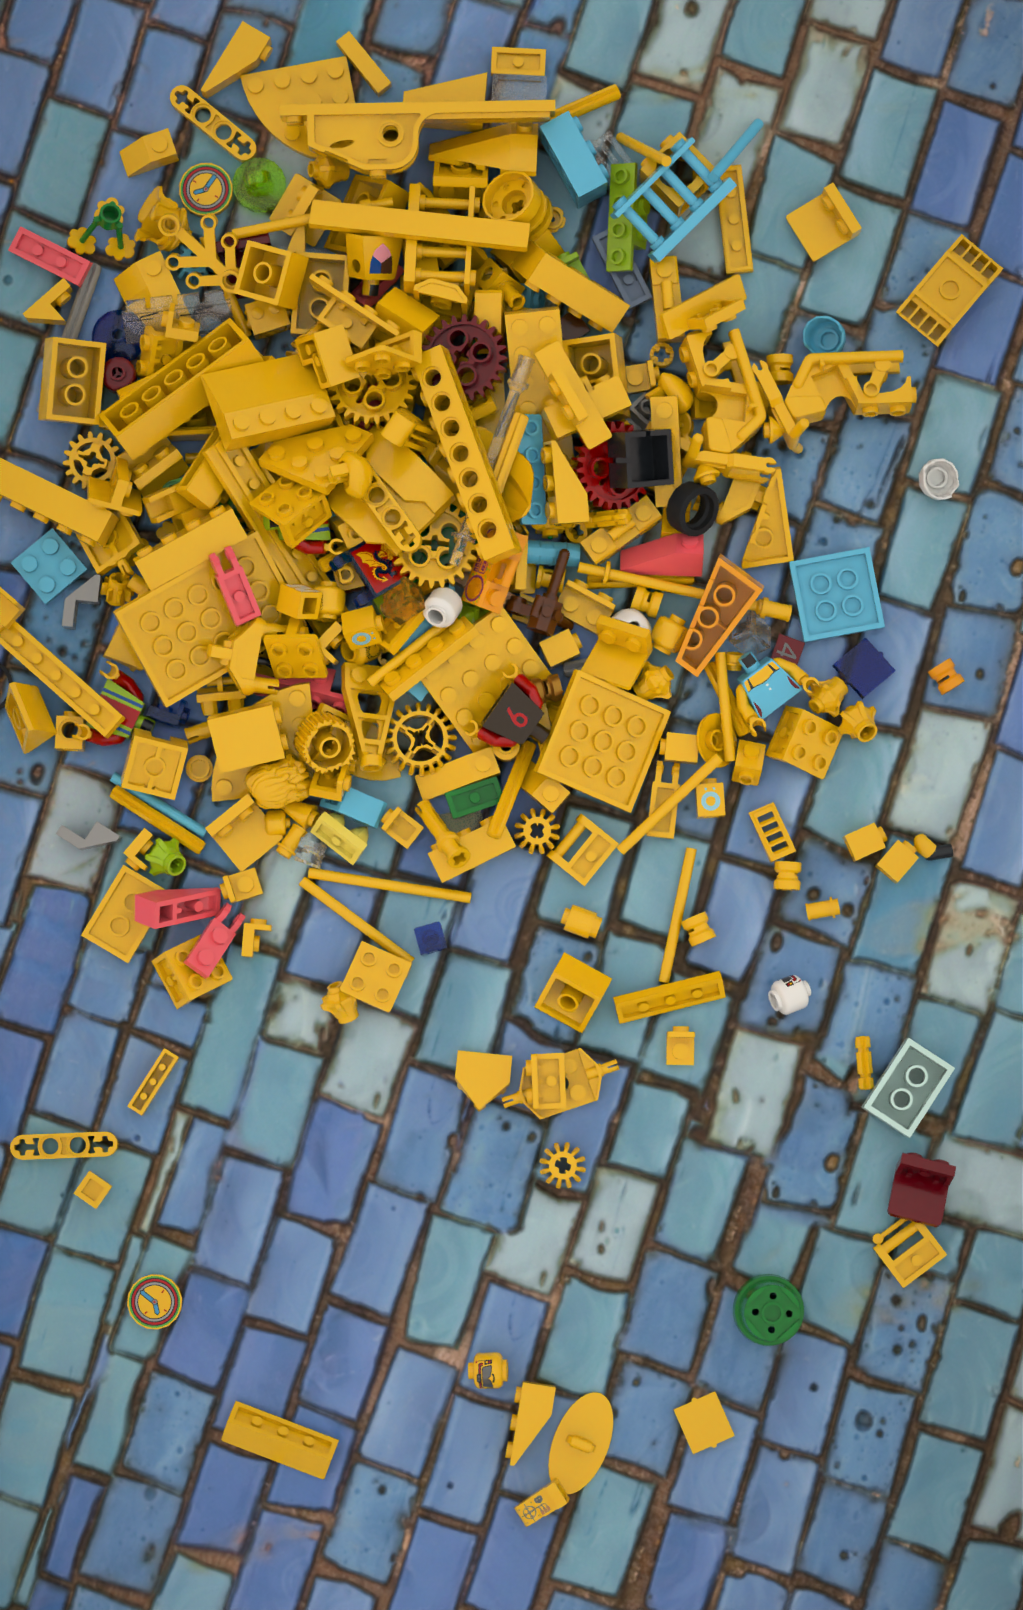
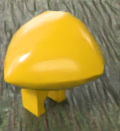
M661 373L657 387L645 394L647 400H650V397L678 396L679 415L685 414L691 408L694 401V394L688 384L680 377L671 373Z
M352 451L344 452L337 465L329 466L330 473L327 474L330 485L343 483L347 494L360 499L366 495L373 480L372 466L369 461Z

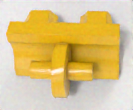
M222 675L208 683L207 688L198 689L196 700L201 705L203 715L206 716L218 714L217 701L228 700L229 711L244 708L246 695H242L236 685H232L234 682L231 677H223Z

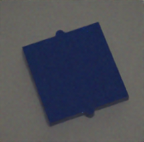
M864 638L832 665L845 680V684L850 685L862 699L896 671L883 657V652H878L867 638Z

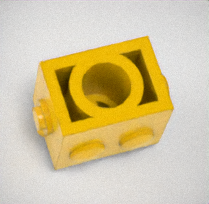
M254 299L255 302L244 305L246 309L244 314L247 316V321L245 322L247 328L253 331L255 340L291 330L289 318L292 314L290 309Z

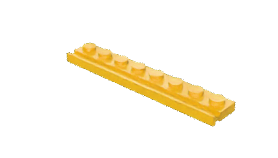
M219 439L211 447L202 451L201 453L250 531L257 530L285 584H303L314 588L321 586L322 581H330L326 573L320 569L314 554H304L287 546L284 540L279 539L278 530H266L263 524V515L251 508L250 502L267 489L270 483L248 448L225 452L222 440ZM306 619L317 636H322L333 624L319 622L316 619Z

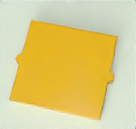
M715 1391L698 1399L693 1397L691 1402L673 1409L693 1454L711 1446L715 1448L718 1443L735 1436Z

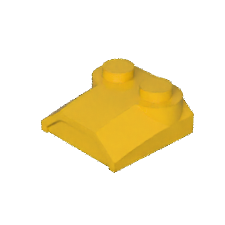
M433 278L414 286V299L432 311L451 318L454 315L459 320L462 319L463 314H466L469 319L473 296L471 294L466 296L463 286Z

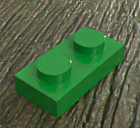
M497 776L444 793L452 819H456L497 805L502 791Z

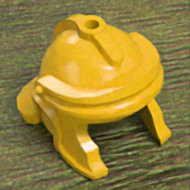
M162 186L155 187L143 203L138 213V220L142 225L135 232L134 240L136 242L138 240L144 242L149 240L157 244L159 250L170 252L176 249L180 243H183L175 235L165 236L159 231L158 222L166 213L178 215L182 222L181 226L191 235L192 231L188 224L186 209L183 207L180 209L175 201L165 197ZM167 219L168 227L174 228L176 225L175 221Z

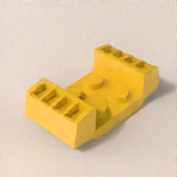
M961 234L911 292L896 313L935 346L939 347L955 325L983 292L990 287L1004 268Z

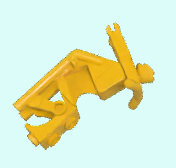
M737 328L729 331L730 341L722 343L723 352L713 361H707L706 363L703 347L707 344L713 333L712 331L702 333L701 330L692 331L686 335L679 347L680 360L682 363H685L687 369V382L689 387L693 388L695 397L698 400L717 402V409L712 417H708L703 423L701 434L696 433L693 435L688 452L685 457H681L682 467L697 469L693 478L694 483H700L705 486L715 483L720 473L726 478L765 484L769 481V478L761 477L760 474H772L776 469L767 467L766 464L776 465V461L771 457L764 458L735 453L757 434L766 419V410L740 329ZM730 370L733 382H730L729 378H716L724 371Z
M903 350L810 353L803 359L785 401H783L767 363L762 360L759 361L762 370H758L754 363L752 370L758 380L756 382L766 413L769 415L768 422L763 423V438H768L769 444H772L783 436L787 447L796 454L801 453L803 446L799 443L800 436L809 427L810 423L821 421L824 418L828 404L836 397L845 398L853 415L875 417L879 414L902 416L909 413L912 403L917 401L916 387H911V376H907L901 388L879 393L882 384L888 378V374L900 373L899 363H903ZM854 375H871L870 380L864 384L863 391L857 376Z

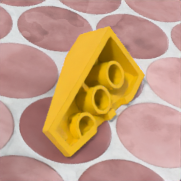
M161 251L135 262L114 278L124 303L139 318L158 312V314L141 318L146 326H152L155 331L166 332V328L161 327L163 310L169 311L170 303L176 304L175 319L180 317L192 318L191 315H186L190 313L170 270L165 265ZM184 340L182 352L196 342Z

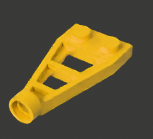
M344 662L341 665V690L361 762V770L365 772H378L383 769L382 754L395 701L393 702L378 684L372 688L366 681L369 676L382 666L357 665ZM359 693L378 695L380 697L381 703L377 714L364 713L361 710L358 700ZM362 722L378 724L377 739L364 738Z

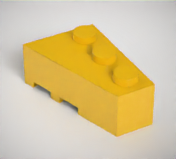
M487 72L404 91L403 102L486 101ZM484 123L426 124L423 128L477 132L483 130Z

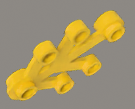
M174 213L163 215L158 222L159 231L165 236L175 235L197 255L181 256L178 253H171L165 260L166 267L171 271H176L179 268L210 267L216 275L202 276L201 273L193 271L186 277V285L190 289H197L200 286H220L225 292L233 294L236 283H230L228 275H234L237 278L240 268L236 264L235 250L239 241L238 236L233 232H227L221 238V245L225 248L224 265L217 259L215 228L218 225V219L214 214H205L200 220V225L204 231L205 247L181 226L182 222L178 215ZM205 218L213 220L214 224L212 227H208L205 224ZM167 219L175 221L176 225L174 228L168 227ZM228 236L232 237L234 244H226L225 238ZM170 258H176L178 266H172ZM196 276L199 279V284H192L190 277Z

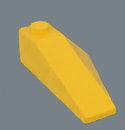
M532 122L507 123L431 143L429 145L428 160L456 166L464 165L467 162L472 163L478 170L485 171L487 167H494L500 169V174L516 170L524 172L528 176H536L538 124Z

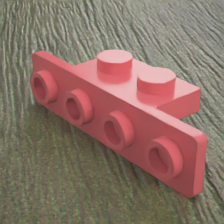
M327 668L328 675L326 678L279 679V687H274L279 690L293 684L310 682L312 708L314 710L318 709L320 703H324L347 714L343 695L331 692L336 674L334 669ZM255 673L258 677L274 679V677ZM254 693V694L257 695V696H267V695H269V694H262V693Z

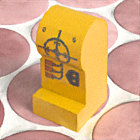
M556 1478L520 1502L514 1509L527 1527L543 1516H547L566 1505L570 1498Z

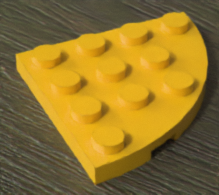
M347 56L240 75L249 105L263 126L286 147L310 159H316L317 154L311 152L308 147L307 121H304L303 126H287V123L282 122L280 118L279 104L355 103ZM343 141L337 142L339 148L346 147Z
M304 682L278 690L277 695H267L253 705L273 701L274 708H280L283 723L279 724L281 734L286 733L289 743V749L285 750L286 755L291 754L294 760L303 761L305 763L304 766L307 767L306 771H309L307 779L312 781L315 770L299 756L294 746V737H297L295 732L299 731L298 726H302L301 722H305V718L309 713L313 712L310 682ZM216 757L211 786L212 802L242 799L246 794L253 798L247 790L245 778L258 765L220 773ZM278 760L271 761V762H266V763H262V764L277 763Z

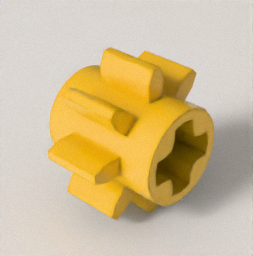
M114 572L109 577L105 576L104 582L101 584L100 594L106 595L107 603L113 606H122L126 602H130L131 597L134 596V592L127 588L130 578H124L121 572Z

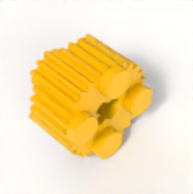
M317 711L309 713L305 718L306 721L301 722L302 726H298L299 731L295 732L297 737H294V746L299 756L312 769L322 774L324 772L327 773L328 770L331 772L334 769L339 770V766L349 765V760H353L352 755L356 753L353 749L355 747L353 744L355 739L351 729L339 717L329 712L327 714Z

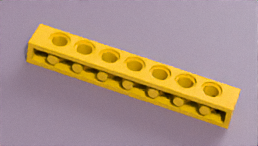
M438 345L422 352V364L412 367L411 372L416 382H420L423 390L420 392L421 400L425 407H429L432 415L429 417V422L434 432L439 434L441 440L438 443L440 452L444 458L447 457L450 465L447 468L448 474L452 482L456 483L459 489L457 499L461 507L466 508L469 517L466 518L467 526L472 534L475 533L478 541L475 544L476 551L481 559L494 564L522 552L449 349ZM440 373V382L432 386V378ZM449 398L450 406L447 410L442 411V402ZM459 424L458 433L455 436H451V427ZM468 449L467 459L460 462L459 455L461 451ZM477 474L478 481L476 485L469 487V478ZM486 499L487 507L483 512L479 513L478 504ZM492 525H495L496 534L493 537L488 538V528Z

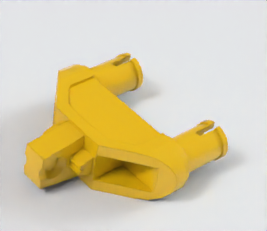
M737 451L735 452V453H737V454H744V455H750V456H752V454H751L750 452H747V451H745V452L742 451L741 453H739V452H737ZM733 479L725 501L719 503L715 522L719 525H724L750 512L751 509L758 511L766 487L757 482ZM699 495L697 496L696 501L693 505V511H698L699 509Z
M262 617L254 618L241 625L228 637V640L224 639L223 645L208 643L206 655L221 658L220 664L224 665L242 695L250 696L253 693L277 695L278 690L274 687H279V679L258 677L255 673L260 645L264 636L286 633L288 625L268 623Z

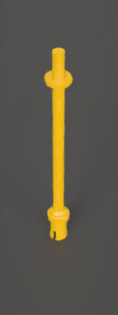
M606 561L605 567L579 562L577 568L578 573L601 577V585H606L608 579L696 599H701L705 591L702 588L611 569L610 561ZM763 597L757 601L755 600L748 610L755 611L758 618L770 617L789 622L792 605L769 601L768 597Z

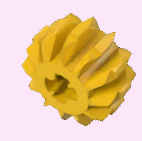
M532 808L530 809L531 819L524 813L520 815L525 825L515 823V828L523 830V832L514 834L515 839L525 838L519 845L521 849L528 843L531 844L529 854H533L535 846L539 847L541 855L544 854L543 844H546L552 850L554 845L549 841V838L553 840H559L560 838L558 834L551 833V831L560 829V825L554 824L550 826L549 823L555 819V816L552 814L545 820V809H541L540 817H536L535 809ZM531 826H543L542 834L544 836L539 839L538 836L533 838L531 836Z
M565 1142L564 1151L561 1152L559 1144L554 1143L557 1153L553 1154L546 1148L544 1152L551 1159H540V1163L549 1164V1168L541 1169L540 1173H552L546 1179L548 1184L555 1177L558 1178L556 1182V1188L558 1189L561 1187L562 1179H565L567 1188H571L572 1184L569 1179L571 1176L575 1181H581V1178L575 1174V1171H586V1168L577 1166V1163L585 1161V1157L581 1156L577 1159L573 1157L580 1149L575 1147L571 1154L568 1153L569 1142ZM561 1157L567 1158V1163L571 1164L569 1171L565 1169L566 1173H559V1168L555 1166L556 1160L561 1161Z

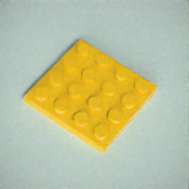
M502 607L500 614L489 611L475 621L473 625L480 634L421 680L472 753L488 748L491 745L478 738L466 735L464 731L474 732L475 724L469 721L474 720L481 723L507 686L509 681L504 677L503 671L508 676L515 673V669L510 664H516L522 674L529 680L533 678H540L542 680L546 679L548 675H552L504 607Z
M574 669L534 772L631 813L671 711L585 672Z

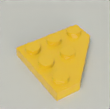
M352 424L274 441L258 460L260 467L328 496L337 485H330L327 474L330 473L329 466L337 465L341 455L346 451H352L362 456L374 442L373 433Z

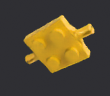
M107 508L119 520L105 547L98 544L91 547L80 540L79 542L98 575L103 576L114 567H119L123 577L129 578L131 577L130 575L134 574V571L127 560L145 545L130 517L120 514L117 510Z

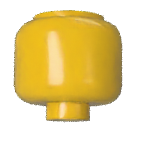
M268 810L264 817V831L266 830V833L270 836L282 835L284 837L287 833V828H291L290 817L286 818L284 810Z

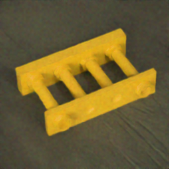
M410 183L408 210L425 211L426 208L468 210V217H474L475 213H480V197H475V186H470L469 199L426 197V194H421V184ZM406 239L404 292L406 294H414L413 289L416 284L433 278L449 283H464V294L470 296V286H476V270H471L473 246L466 245V248L423 246V243H418V240ZM423 257L465 259V272L422 270L421 267H417V259L422 260Z

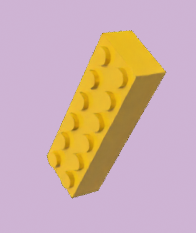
M558 306L504 312L514 413L541 415V411L546 407L545 403L556 398L551 393L548 387L549 381L534 355L556 341L563 348L560 310ZM542 418L543 442L552 441L553 439ZM572 435L557 441L568 462L571 461V457H574Z
M228 318L98 416L130 458L134 460L138 456L144 455L158 441L167 438L181 424L190 421L193 415L204 407L210 406L200 377L201 374L263 362L264 360L250 339L231 318Z

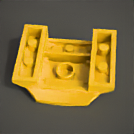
M374 425L368 431L373 433L374 442L362 456L369 461L421 534L455 501L454 493L409 447H399L380 434L384 427L380 425V428L377 429ZM338 483L327 498L331 511L342 519L366 544H384L393 554L398 556L402 550L396 545L363 497L360 499L350 496L346 493L344 484ZM375 488L370 493V500L373 503H380L385 497V493L381 488ZM391 510L387 513L386 522L388 525H396L400 522L401 515L398 511ZM407 522L402 529L394 531L395 536L398 532L404 536L403 546L409 545L416 537L415 534L410 536L404 528L409 526Z

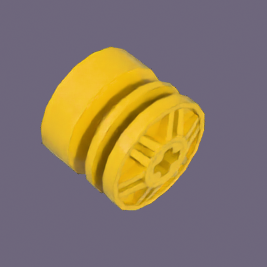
M516 170L503 172L488 184L483 194L482 206L485 214L490 219L530 223L529 239L531 240L541 236L549 227L553 218V206L550 199L524 172Z

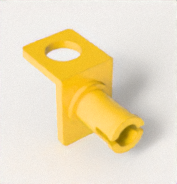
M488 258L476 272V282L483 290H503L505 305H509L513 310L521 309L526 301L522 295L525 287L503 271L493 259ZM493 268L491 277L483 281L484 273L488 269Z

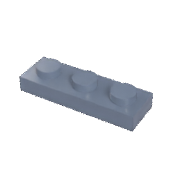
M608 229L592 237V241L605 266L607 260ZM634 259L633 271L609 272L621 298L630 305L628 311L653 299Z

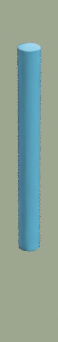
M755 119L708 174L711 182L719 180L764 125L762 120Z
M115 772L110 782L121 787L122 775ZM123 788L203 838L206 835L207 830L205 826L156 796Z

